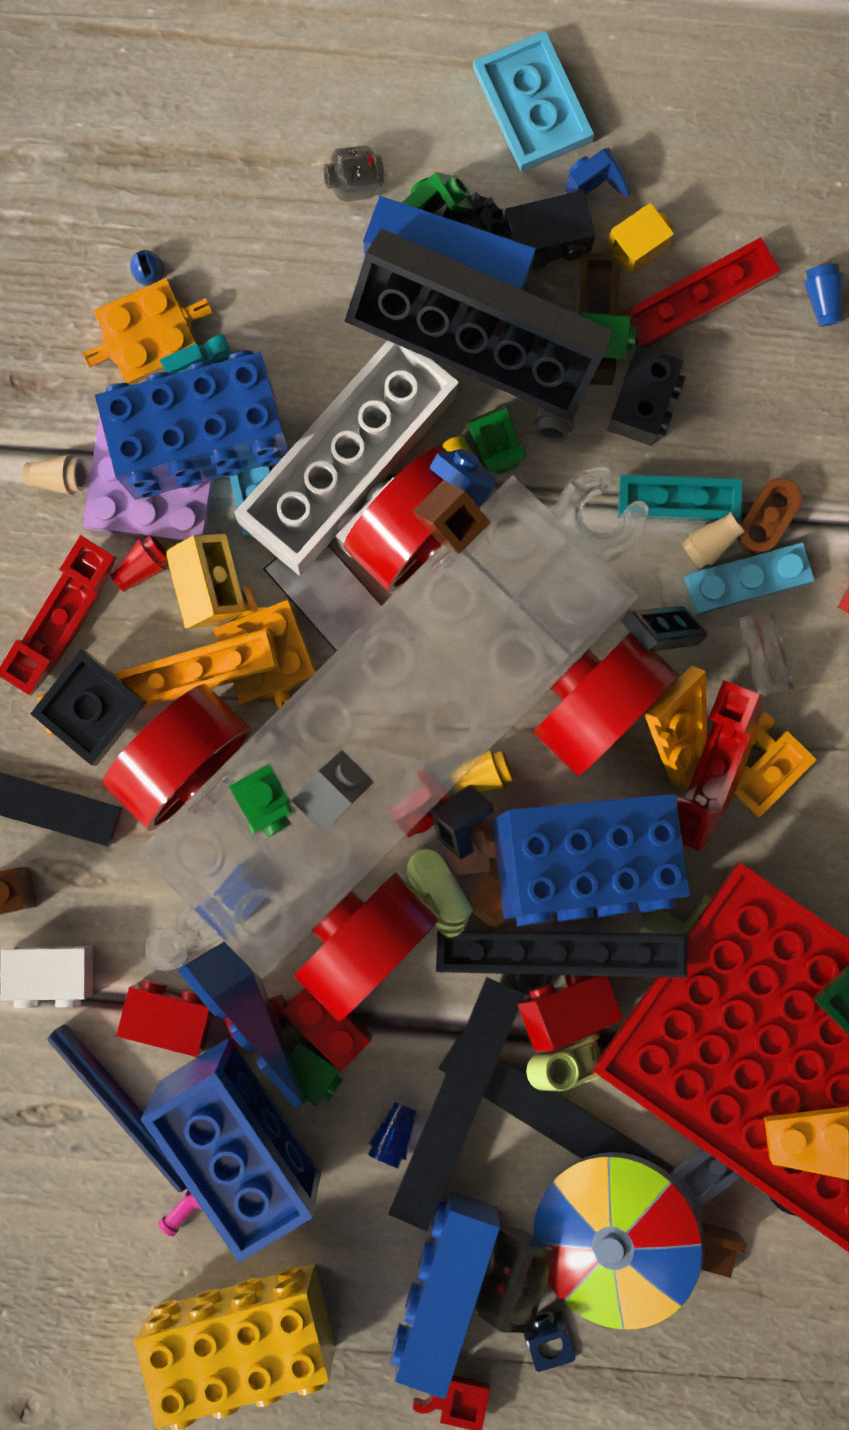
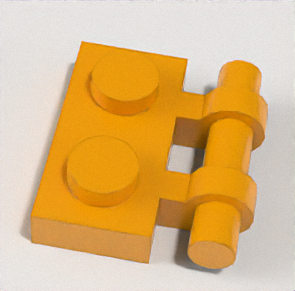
M765 711L760 715L753 745L756 744L763 753L749 767L745 766L733 795L755 818H760L817 760L788 731L783 732L774 741L766 732L776 721Z

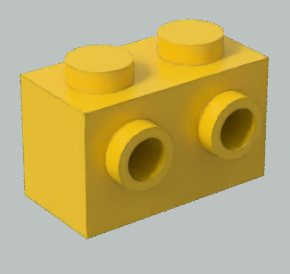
M226 534L193 535L165 551L185 629L218 626L246 612Z

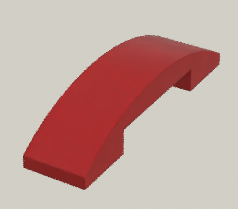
M82 535L79 536L59 569L63 572L36 618L23 639H16L0 665V677L28 695L32 696L62 658L89 616L116 560L114 555Z
M725 680L721 684L708 718L714 721L706 745L685 798L677 796L676 799L682 844L692 849L702 851L719 825L737 789L756 735L762 708V694Z

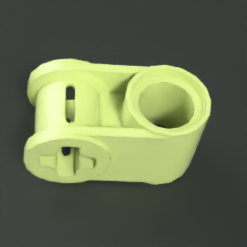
M598 1031L557 1050L543 1051L531 1057L526 1070L530 1084L542 1091H566L582 1083L601 1078L592 1069L601 1056L597 1039L600 1037ZM552 1062L556 1068L554 1080L550 1077L549 1072Z

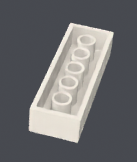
M387 340L235 511L238 525L301 576L339 532L337 527L342 519L353 510L357 512L366 502L365 498L368 493L389 476L456 399L459 382L433 360Z

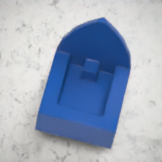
M610 148L602 149L590 159L587 156L582 157L569 170L566 186L567 194L584 190L585 195H587L605 181L620 194L626 197L631 194L625 169Z
M464 449L438 453L430 466V469L443 480L466 491L479 508L485 503L496 483L495 477L479 465L480 460L478 457Z

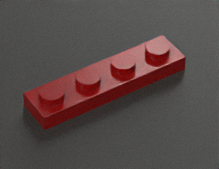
M760 237L628 308L621 315L630 316V325L637 326L636 347L640 345L647 348L771 281L779 275L781 270Z

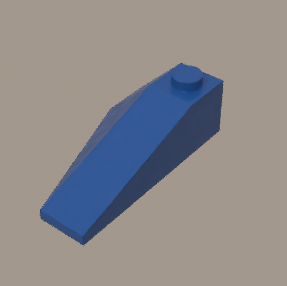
M225 940L187 963L178 971L214 1016L218 1015L223 1020L229 1019L232 1023L229 1026L232 1037L250 1054L252 1052L257 1054L259 1059L256 1060V1063L262 1072L294 1109L299 1108L306 1103V1099L261 977L253 967L258 960L243 942L236 946L233 942Z

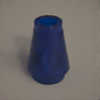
M394 1101L392 1108L388 1111L368 1143L372 1145L368 1156L398 1169L402 1159H407L415 1122L414 1118L417 1111Z

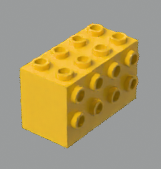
M315 1264L305 1267H292L272 1276L261 1279L252 1278L220 1290L211 1289L191 1298L161 1303L153 1308L134 1340L155 1428L159 1429L170 1426L171 1430L186 1428L195 1423L196 1418L213 1414L214 1418L230 1416L237 1412L240 1406L256 1403L258 1407L268 1406L279 1401L282 1397L281 1395L298 1391L300 1395L317 1392L324 1387V1383L329 1382L336 1349Z

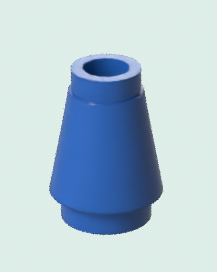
M826 264L807 270V280L803 283L818 320V326L825 327L843 322L844 273L840 272L839 264Z

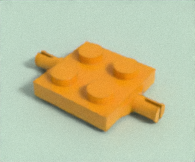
M165 278L94 309L93 311L102 329L104 344L82 352L89 368L111 358L119 367L125 382L131 386L145 380L152 374L163 372L164 368L159 359L195 344L191 323L213 313L206 298L184 308L175 298Z
M251 586L243 587L241 594L246 612L239 615L234 621L213 629L217 642L269 628L272 631L281 669L233 682L237 697L241 705H246L262 698H274L281 715V720L288 719L290 716L294 717L298 713L295 710L289 692L294 690L300 683L318 677L293 606L291 601L285 600L270 607L258 608Z

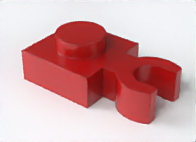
M453 1375L446 1399L434 1395L425 1400L414 1398L412 1409L421 1414L431 1413L435 1409L441 1410V1424L468 1430H482L490 1394V1383Z

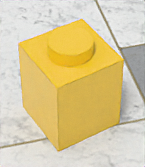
M650 202L611 229L607 246L613 254H620V264L631 276L669 249L674 236L673 226L667 215L662 211L657 212Z

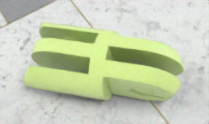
M430 849L418 850L408 861L406 870L408 879L414 890L441 916L436 923L440 932L448 937L458 936L464 931L473 908L444 858L438 852Z

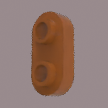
M776 478L769 481L760 491L741 522L746 532L738 537V542L745 551L759 555L770 551L778 543L802 502L800 488L795 482L787 478ZM778 495L782 497L784 506L776 507L772 503V496ZM752 529L762 531V541H756L752 538Z

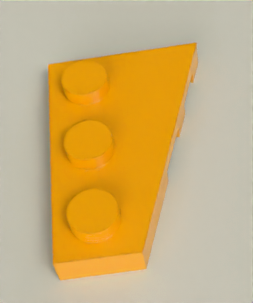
M692 665L678 679H675L668 689L644 712L670 783L684 790L691 783L707 742L706 671Z
M849 1107L764 1117L769 1158L773 1165L849 1180Z

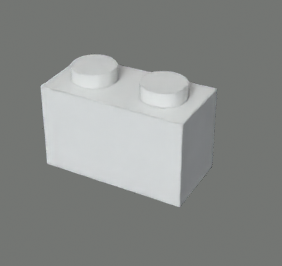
M94 946L10 947L1 950L0 1001L14 1000L15 1008L39 1007L40 1000H55V1007L81 1006V999L94 995Z

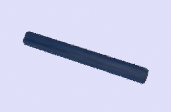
M63 1024L56 1028L47 1038L51 1046L175 1190L180 1193L187 1189L186 1185L140 1120L143 1112L68 1025Z

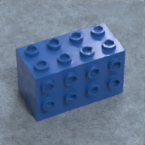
M240 351L230 355L227 361L215 364L208 361L198 362L190 365L187 368L188 371L173 375L169 372L155 373L147 377L146 382L131 386L128 383L113 384L108 386L104 393L95 395L115 477L134 500L154 497L179 488L196 486L202 482L221 477L234 476L259 467L273 466L278 464L287 454L289 448L272 384L261 352L253 354L252 351Z
M675 794L511 809L492 820L504 919L516 918L517 926L552 921L551 914H557L558 922L593 917V910L595 909L598 910V917L636 912L635 905H638V913L675 908L677 907L676 899L690 896Z

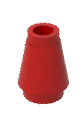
M152 535L148 536L145 540L139 538L115 569L110 572L109 575L112 581L120 590L126 592L128 589L165 571V565L168 563L166 549Z

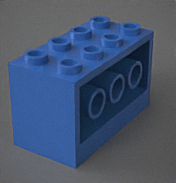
M230 1037L159 1081L140 1120L239 1263L313 1218L321 1172L239 1050L234 1047Z

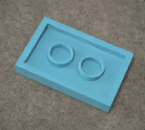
M546 30L473 61V70L520 172L593 141L594 133Z

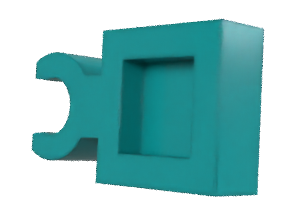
M224 334L211 338L199 347L195 343L159 360L164 371L173 375L188 371L187 368L190 365L198 362L208 361L212 364L223 362L232 355V352Z

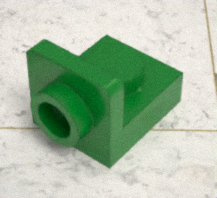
M271 764L265 765L229 786L250 824L248 827L252 834L258 835L264 831L267 838L292 825L288 817L297 813V810Z

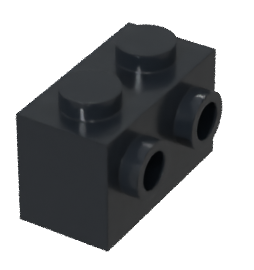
M637 345L607 431L650 446L653 445L658 434L665 437L673 413L666 411L670 398L678 399L686 376L679 374L684 360Z

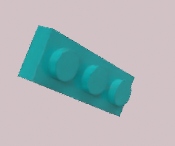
M620 475L617 518L716 521L732 512L739 521L741 520L742 479Z

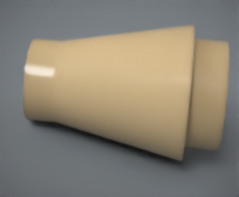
M71 454L39 462H26L23 466L22 476L27 487H39L73 495L76 491H83L86 486L87 470L85 463L82 459H75Z
M730 512L725 517L688 533L689 538L682 542V546L696 566L701 569L707 564L712 566L731 544L746 531L735 515Z

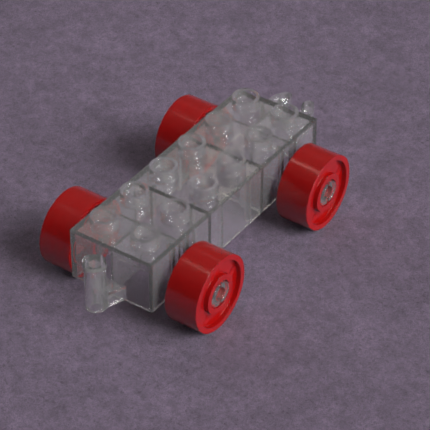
M437 445L424 452L403 469L362 513L348 533L343 548L389 593L396 592L250 739L252 728L207 684H201L183 694L158 714L126 746L107 771L103 779V786L148 831L155 830L163 825L136 853L183 899L173 925L163 929L159 927L151 932L147 938L145 953L150 964L158 970H176L187 961L198 956L203 948L223 940L264 980L313 932L324 944L293 977L338 1022L356 1008L414 949L441 918L397 872L391 875L365 903L353 892L359 884L550 690L562 702L532 733L578 777L602 756L678 677L679 673L656 651L647 652L631 633L602 661L590 650L627 613L639 598L607 564L618 560L631 550L646 528L649 512L646 503L642 501L633 502L622 513L617 528L611 532L598 533L586 526L582 517V509L586 501L592 497L601 496L606 492L613 478L610 469L607 467L584 470L572 478L562 491L558 503L550 510L512 475L480 507L491 523L458 554L439 543L412 512L443 481L440 476L430 469V466L438 453L448 451L442 445ZM341 750L374 781L355 803L324 833L293 803L297 813L288 817L292 825L267 838L264 831L258 835L252 834L248 827L250 824L229 788L235 782L265 765L271 764L290 800H292L313 776Z

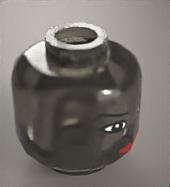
M366 145L336 148L331 155L330 164H324L326 188L333 189L336 197L343 202L372 199L376 195L378 188L384 185V167L380 154H374L373 150Z

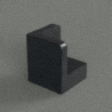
M469 785L433 807L430 811L437 839L462 860L474 852L469 828L494 812L493 804Z

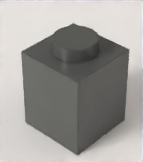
M341 750L313 776L291 801L324 833L355 803L374 781Z

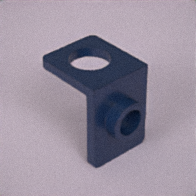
M562 1311L554 1314L552 1312L540 1313L530 1318L528 1322L522 1323L526 1346L529 1347L537 1372L561 1366L575 1360L574 1350ZM559 1338L562 1340L561 1351L553 1357L544 1356L538 1349L539 1344Z

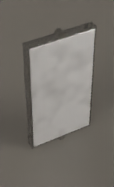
M329 544L301 576L295 573L278 557L263 568L265 573L340 658L362 639L368 640L370 638L369 633L391 615Z

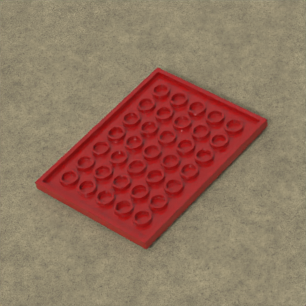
M737 862L687 933L688 978L656 977L592 1069L594 1073L849 1253V1180L773 1165L769 1158L764 1117L849 1107V1036L812 999L849 964V938L742 863Z

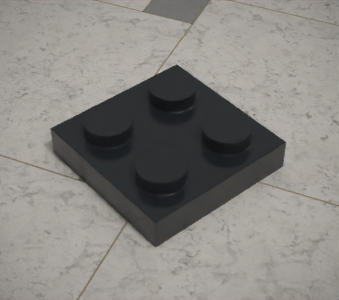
M80 649L30 714L91 766H97L147 701L89 652Z

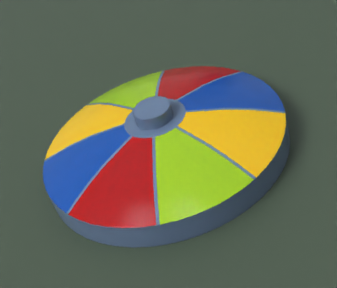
M610 1152L590 1155L572 1163L546 1189L535 1216V1252L546 1281L554 1293L571 1310L601 1326L615 1329H639L655 1325L667 1319L686 1302L700 1276L704 1262L705 1242L703 1227L696 1207L687 1192L674 1177L658 1165L641 1157Z

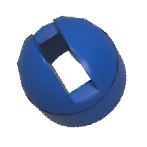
M141 250L133 255L130 262V270L138 283L149 286L161 280L164 267L157 254L149 250ZM146 259L151 273L144 275L141 261Z

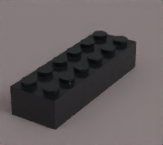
M382 228L366 252L344 321L571 421L603 358L612 332L610 328Z

